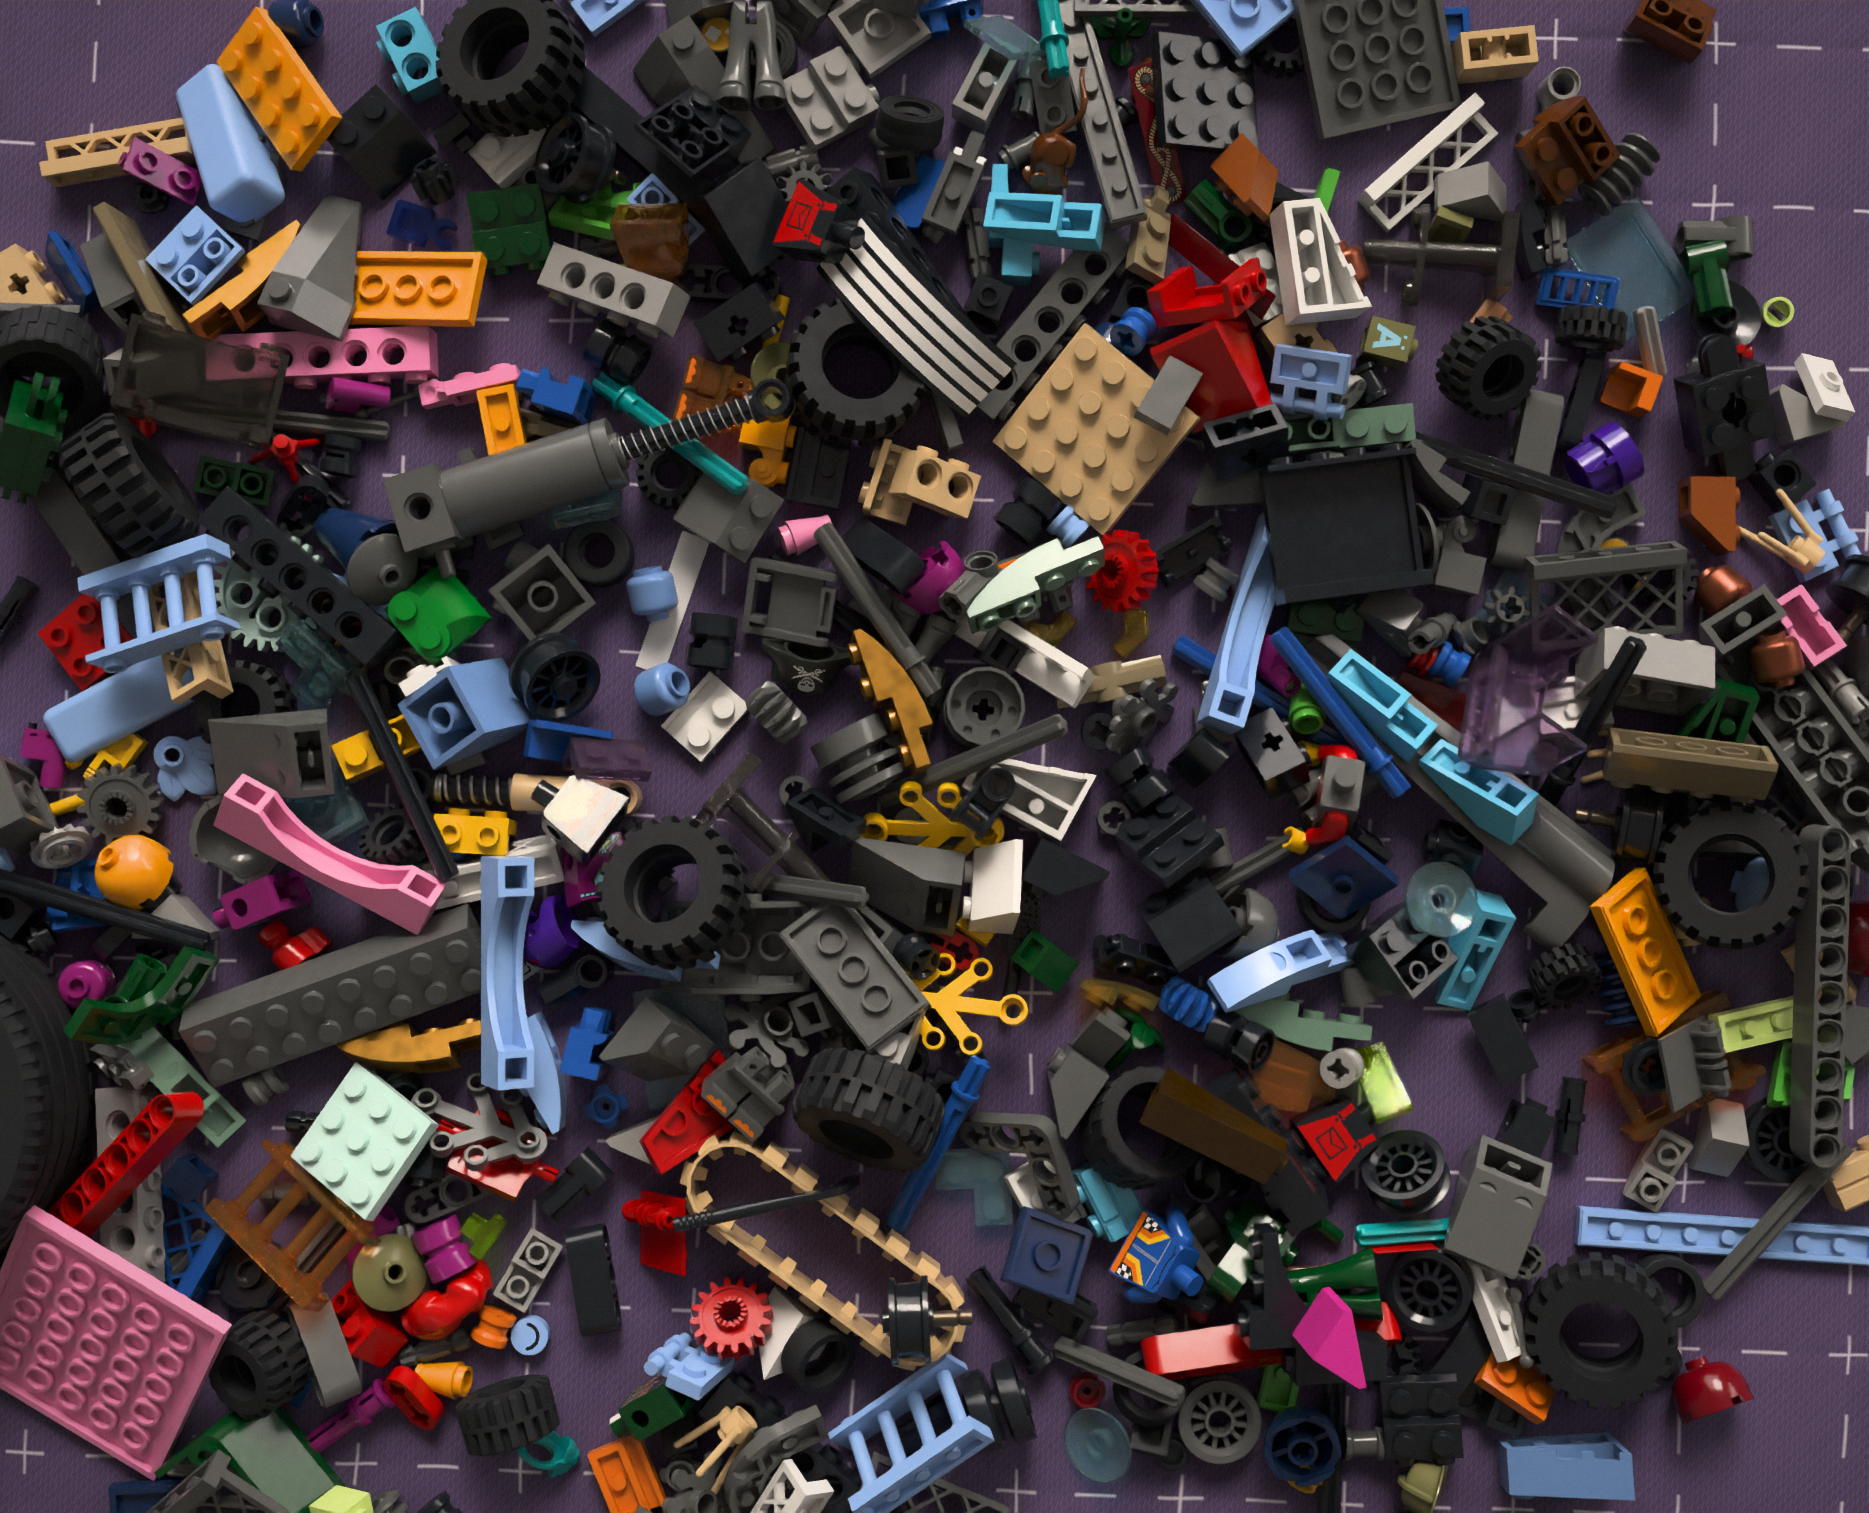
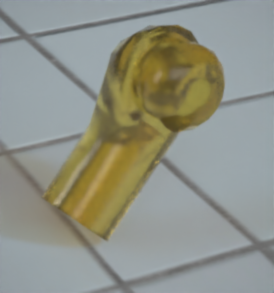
M1142 606L1140 609H1129V612H1124L1126 634L1112 646L1124 660L1149 637V615Z
M1064 611L1052 625H1038L1037 622L1030 621L1024 625L1023 629L1055 647L1077 625L1078 621L1070 613Z

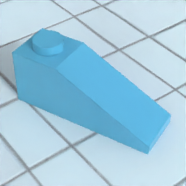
M1440 739L1419 760V766L1479 828L1498 839L1512 845L1532 825L1539 795L1534 790L1443 739Z
M1467 888L1453 917L1447 942L1458 957V960L1440 975L1435 996L1436 1003L1471 1010L1516 920V917L1501 895Z

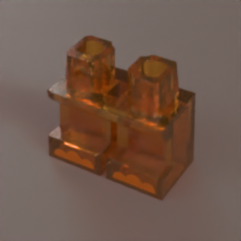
M690 353L682 383L684 390H680L672 421L678 420V417L680 419L685 418L687 414L689 416L695 415L697 411L699 413L704 412L706 408L708 410L716 408L715 405L718 407L725 405V401L728 404L730 397L740 400L744 399V395H747L746 392L752 390L751 379L737 374L733 366L713 363L705 360L704 357ZM740 423V427L736 425L731 426L730 430L727 428L722 429L721 433L740 435L743 423ZM716 431L711 436L720 438L721 433Z

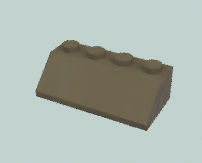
M1609 727L1602 772L1604 780L1610 781L1612 786L1619 788H1633L1634 784L1650 786V790L1659 793H1673L1674 789L1687 790L1690 795L1698 798L1709 799L1713 798L1714 794L1729 796V799L1734 802L1751 804L1754 802V799L1766 800L1777 774L1778 763L1768 746Z

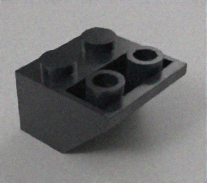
M1415 897L1388 908L1343 947L1366 979L1408 1001L1415 999L1458 960L1454 951Z

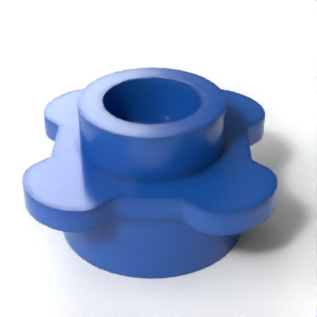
M606 1084L599 1085L595 1089V1097L584 1108L585 1115L588 1118H594L597 1122L603 1123V1126L607 1129L614 1128L618 1124L619 1114L628 1107V1098L625 1095L613 1093ZM604 1103H608L610 1105V1108L608 1110H605L603 1108Z

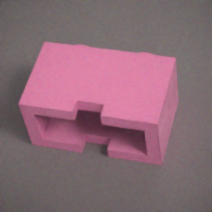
M1802 584L1777 599L1788 614L1777 625V628L1780 631H1785L1786 636L1790 635L1797 638L1804 663L1809 671L1830 659L1847 646L1829 621L1826 622L1818 611L1820 608Z

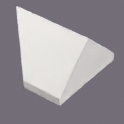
M774 1286L768 1296L769 1305L772 1306L774 1318L770 1319L773 1330L772 1333L764 1334L766 1344L764 1346L759 1345L764 1380L783 1373L781 1356L790 1336L802 1324L815 1318L825 1317ZM826 1344L817 1349L808 1362L818 1359Z

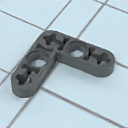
M974 1112L960 1126L962 1140L974 1150L1026 1153L1041 1202L1051 1216L1058 1219H1066L1079 1206L1080 1195L1056 1124L1050 1118L1038 1114ZM1002 1126L1009 1128L1014 1133L1015 1139L1008 1137L1004 1133ZM1044 1161L1050 1162L1056 1168L1057 1174L1049 1171L1045 1167Z

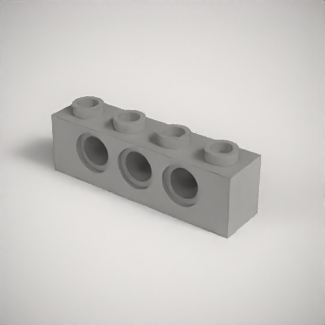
M555 242L537 281L538 285L549 291L548 298L558 304L568 307L570 302L578 304L577 309L594 317H598L599 312L607 314L606 319L627 328L629 323L637 325L636 330L653 338H657L659 333L674 337L691 298L674 283Z

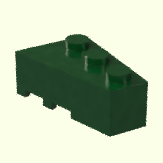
M1716 678L1715 689L1691 709L1672 735L1744 743L1760 696L1753 687ZM1674 789V791L1690 795L1687 790ZM1714 794L1713 798L1702 799L1722 804L1725 795Z

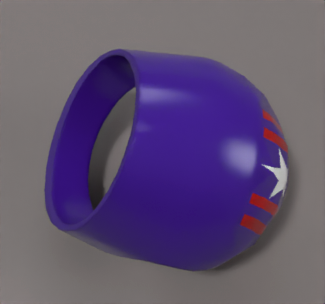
M554 895L545 898L540 908V915L529 911L525 931L523 960L534 967H556L567 960L581 945V937L571 928L572 920L578 919L573 908H567L566 899L563 896ZM555 908L562 917L563 924L561 928L558 927Z

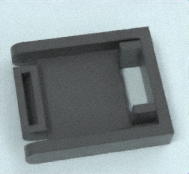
M757 556L751 558L741 631L818 647H829L830 638L819 636L818 631L827 633L832 631L838 588L825 585L826 581L838 582L840 578L839 573ZM773 580L768 614L756 612L760 581L769 582Z

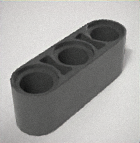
M322 1292L288 1305L289 1321L294 1334L297 1333L302 1347L306 1350L307 1356L305 1358L309 1363L308 1373L322 1408L325 1409L362 1394V1386L356 1367L327 1293Z

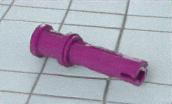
M383 1376L377 1377L373 1381V1386L362 1394L349 1398L344 1409L309 1433L306 1437L311 1442V1447L321 1453L356 1427L369 1426L374 1421V1417L387 1407L394 1408L396 1405L383 1390L382 1385L386 1378Z

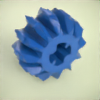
M1179 976L1171 977L1169 982L1164 985L1157 1002L1161 1011L1168 1014L1169 1017L1202 1033H1206L1213 1017L1223 1009L1213 993Z

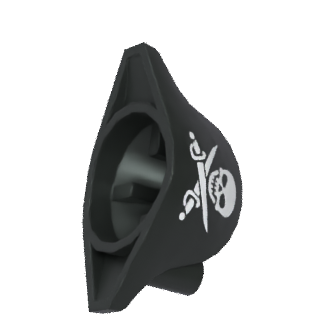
M762 639L763 650L773 658L770 677L774 680H782L791 691L800 695L813 696L826 691L832 685L837 675L844 668L852 664L848 650L844 647L829 644V647H818L783 639Z

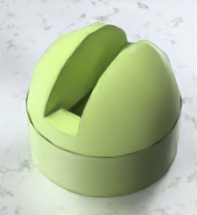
M1784 297L1769 299L1761 309V318L1770 327L1784 326L1792 320L1794 315L1793 304ZM1770 305L1784 316L1781 321L1767 310Z

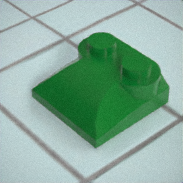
M438 566L406 591L394 595L388 606L384 609L391 622L430 665L435 667L443 662L442 658L445 656L449 657L493 619L456 575L449 579H443Z

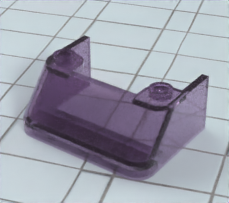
M1553 604L1485 646L1476 655L1471 664L1458 747L1459 759L1472 768L1539 776L1550 772L1553 768L1586 751V743L1542 713L1544 694L1553 688L1561 686L1567 679L1569 658L1598 642V635L1559 606Z

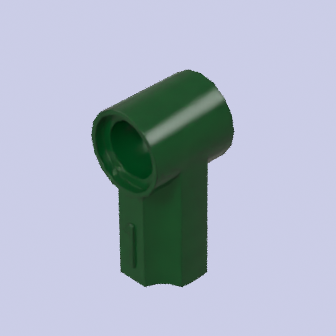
M1206 179L1199 183L1182 203L1214 236L1216 244L1224 251L1233 252L1243 247L1251 233L1252 222L1250 217H1247L1241 210L1235 209ZM1234 224L1240 228L1242 235L1236 238L1230 237L1226 234L1224 226Z
M1722 239L1684 246L1683 267L1686 278L1692 282L1698 317L1710 319L1731 312L1733 304L1727 278L1729 257L1725 241Z
M137 955L115 995L106 997L102 1002L113 1004L128 1003L141 998L154 989L167 973V966L158 959L147 955Z

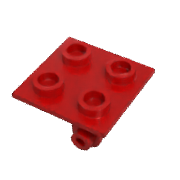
M82 594L37 634L80 690L84 691L96 681L99 683L111 677V674L103 671V668L86 663L85 655L105 649L101 604L96 598ZM119 621L121 643L133 640Z
M641 1189L640 1199L629 1200L623 1205L621 1210L623 1218L627 1222H637L640 1225V1264L686 1276V1260L688 1256L686 1230L676 1233L673 1225L674 1217L688 1215L686 1199Z

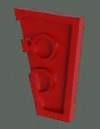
M720 1049L714 1050L639 1140L657 1174L662 1175L699 1151L705 1141L714 1134L719 1138L735 1128L728 1121L729 1116L725 1118L701 1097L703 1080L726 1061Z

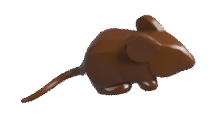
M1081 67L1079 75L1082 102L1077 115L1058 126L1052 132L1041 134L1036 138L1031 147V166L1024 167L1021 177L1034 194L1058 195V187L1067 188L1068 176L1065 175L1066 169H1071L1073 166L1076 144L1069 141L1062 133L1079 123L1086 112L1088 96L1084 80V67Z

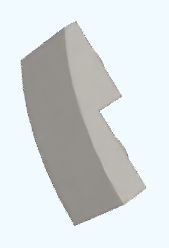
M1657 1124L1631 1170L1623 1189V1194L1657 1213L1677 1183L1674 1176L1694 1147L1691 1141Z
M531 1227L492 1295L526 1313L564 1246Z

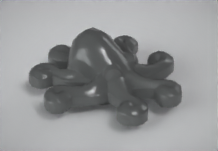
M1148 678L1139 687L1140 695L1143 696L1140 699L1132 695L1116 698L1112 703L1113 718L1109 724V729L1113 733L1107 737L1106 747L1111 751L1116 750L1120 755L1124 756L1130 751L1132 744L1135 742L1138 745L1143 743L1146 746L1152 740L1157 721L1165 723L1173 715L1174 707L1167 703L1172 701L1178 694V686L1172 682L1165 685L1163 692L1157 694L1154 691L1157 683L1153 679Z
M792 993L773 994L764 1000L761 1005L757 1001H745L747 1011L734 1003L729 1004L723 1011V1019L728 1023L738 1020L746 1027L742 1030L732 1031L727 1041L729 1047L732 1050L738 1051L744 1047L745 1041L756 1040L760 1049L769 1056V1066L773 1069H780L787 1061L784 1051L775 1045L792 1050L796 1058L802 1059L806 1057L809 1052V1044L804 1039L792 1037L793 1032L799 1036L801 1035L789 1005L777 1007V1005L787 1002Z
M708 1451L704 1455V1461L713 1451ZM720 1456L701 1477H697L695 1474H687L684 1469H676L672 1473V1485L675 1488L684 1490L677 1492L673 1497H667L663 1501V1513H730L725 1495L721 1492L724 1489V1484L716 1495L711 1491L717 1479L715 1476L721 1466L722 1457Z

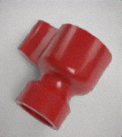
M281 919L269 923L257 936V940L266 949L273 950L272 961L280 971L317 958L333 944L318 926L291 937L289 935V928Z

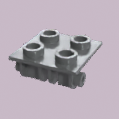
M1701 1015L1657 1040L1659 1057L1665 1077L1666 1093L1672 1113L1677 1112L1713 1091L1715 1097L1728 1096L1729 1089L1732 1087L1728 1069H1723L1728 1066V1062L1726 1059L1721 1058L1726 1055L1721 1027L1716 1025L1715 1020H1707L1706 1015Z

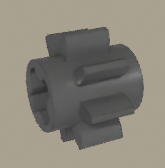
M1513 586L1506 588L1504 596L1497 589L1491 591L1490 596L1493 601L1481 605L1482 609L1487 610L1488 615L1484 624L1494 623L1498 625L1497 633L1499 634L1506 631L1508 624L1514 631L1521 629L1522 626L1519 619L1531 615V612L1525 610L1523 603L1528 597L1514 595L1515 590ZM1505 603L1506 608L1512 610V614L1506 617L1505 611L1500 610V605Z

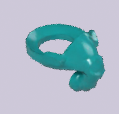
M555 1431L532 1443L542 1445L549 1450L552 1455V1459L549 1461H539L532 1458L527 1453L526 1446L517 1449L519 1456L527 1464L538 1469L548 1470L550 1478H555L557 1475L568 1472L570 1468L579 1462L580 1452L576 1443L569 1436L560 1438Z

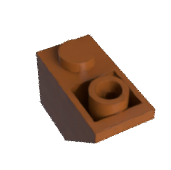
M1241 133L1210 167L1220 176L1215 183L1230 198L1234 194L1237 195L1233 203L1247 217L1254 212L1265 222L1271 212L1279 170Z
M1690 476L1679 481L1678 519L1715 556H1723L1735 552L1736 546L1740 541V527L1736 524V509L1740 504V490L1736 487V477Z

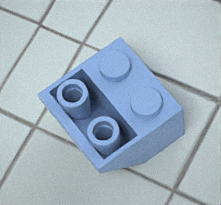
M196 205L145 260L194 306L246 251L219 224Z

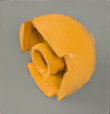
M126 835L111 842L102 849L95 865L94 880L101 895L114 904L138 911L143 909L139 904L148 898L155 901L170 881L174 863L168 860V854H171L170 850L143 835Z

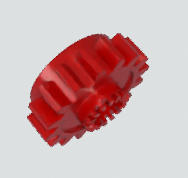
M1113 530V533H1105L1103 536L1101 535L1105 566L1091 575V581L1086 585V589H1095L1096 592L1092 600L1094 602H1102V609L1129 612V609H1140V602L1149 601L1151 592L1157 586L1156 581L1159 572L1156 561L1157 555L1149 547L1150 542L1148 540H1140V533Z
M725 1277L724 1286L718 1287L717 1284L711 1282L710 1294L698 1293L701 1305L694 1304L691 1306L694 1318L690 1319V1326L692 1332H695L696 1344H704L706 1355L709 1356L714 1352L718 1354L720 1361H723L726 1357H733L735 1361H739L740 1356L745 1354L752 1356L754 1355V1349L758 1345L764 1346L766 1344L764 1334L772 1333L773 1328L770 1319L774 1318L772 1306L769 1305L767 1293L759 1294V1287L756 1282L747 1288L743 1277L739 1278L736 1285H731L729 1277ZM737 1317V1320H733L734 1322H727L728 1318Z

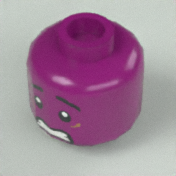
M85 960L73 963L61 973L58 980V992L61 999L67 1006L74 1009L79 1007L84 998L103 1001L106 997L113 995L116 989V978L112 969L107 964L98 960Z

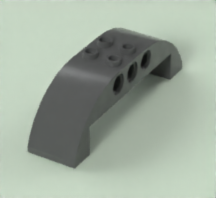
M1764 584L1702 622L1698 626L1700 644L1715 647V679L1721 678L1756 689L1760 699L1748 731L1760 746L1769 747L1778 763L1776 777L1812 824L1835 826L1847 831L1851 840V862L1869 873V750L1806 665L1802 673L1794 676L1795 683L1786 687L1772 689L1770 683H1759L1755 680L1747 654L1748 649L1755 644L1754 638L1780 631L1777 625L1788 615Z

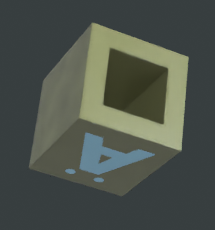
M1372 316L1365 324L1356 359L1365 362L1376 359L1380 366L1400 370L1407 363V360L1412 361L1418 346V339L1413 338L1416 326Z

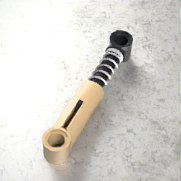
M410 768L415 778L420 776L425 782V790L422 794L427 804H436L438 801L442 802L445 800L449 803L459 800L462 804L468 800L474 804L485 801L488 805L498 802L501 806L511 803V808L515 811L543 812L545 807L531 799V795L539 782L545 780L556 788L561 789L570 777L515 773L513 778L510 777L508 780H499L498 776L495 780L486 779L485 775L482 779H475L472 775L469 778H460L459 774L456 777H448L446 773L440 774L438 771ZM582 777L613 791L620 787L626 788L630 793L631 799L625 816L634 814L641 807L643 800L642 792L634 782L624 779ZM395 788V792H396L397 796L399 797V799L401 800V798H400V796H399V794H398V792H397V790H396V788Z

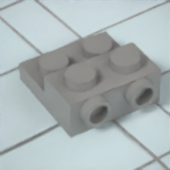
M839 0L832 6L828 14L829 26L848 53L854 54L870 79L931 38L930 30L919 15L917 19H912L874 8L873 0Z
M841 46L810 60L806 69L784 79L788 102L784 107L813 152L873 122L878 112L880 97L876 88L870 83L864 84L859 76L860 65L857 58L852 53L845 54Z

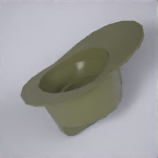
M1417 1460L1409 1471H1404L1398 1476L1397 1482L1402 1487L1401 1503L1413 1513H1432L1442 1492L1447 1477L1448 1465H1438L1425 1460Z

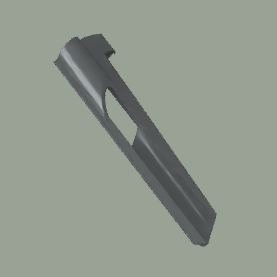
M1332 633L1315 637L1305 647V650L1326 677L1331 669L1351 649ZM1412 695L1408 703L1438 724L1430 739L1409 763L1385 745L1364 724L1385 753L1393 755L1391 760L1397 767L1541 897L1540 902L1532 906L1530 910L1532 915L1522 931L1550 953L1553 952V947L1558 946L1560 948L1587 917L1590 911L1589 906L1607 891L1615 871L1614 860L1610 858L1612 851L1540 795H1538L1532 825L1512 845L1479 828L1419 766V760L1440 739L1445 740L1528 788L1530 787Z

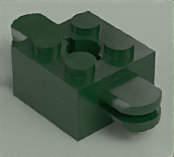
M35 372L32 384L15 379L0 434V486L3 487L1 498L9 500L12 490L19 491L17 502L21 504L26 503L28 494L37 496L41 482L49 483L54 467V458L59 451L68 410L60 408L63 393L57 392L60 378L52 376L49 388H43L41 384L44 374Z

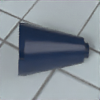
M339 508L324 510L318 516L314 525L316 538L346 571L352 554L364 541L379 534L399 535L395 520Z

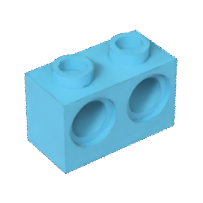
M414 7L377 25L376 28L382 38L376 42L387 63L393 61L398 72L392 74L402 95L409 93L416 104L443 92L439 85V77L436 74V61L440 60L436 56L437 45L417 8ZM412 36V40L408 45L398 46V42L402 37ZM421 68H428V73L424 78L419 80L413 79L416 71Z

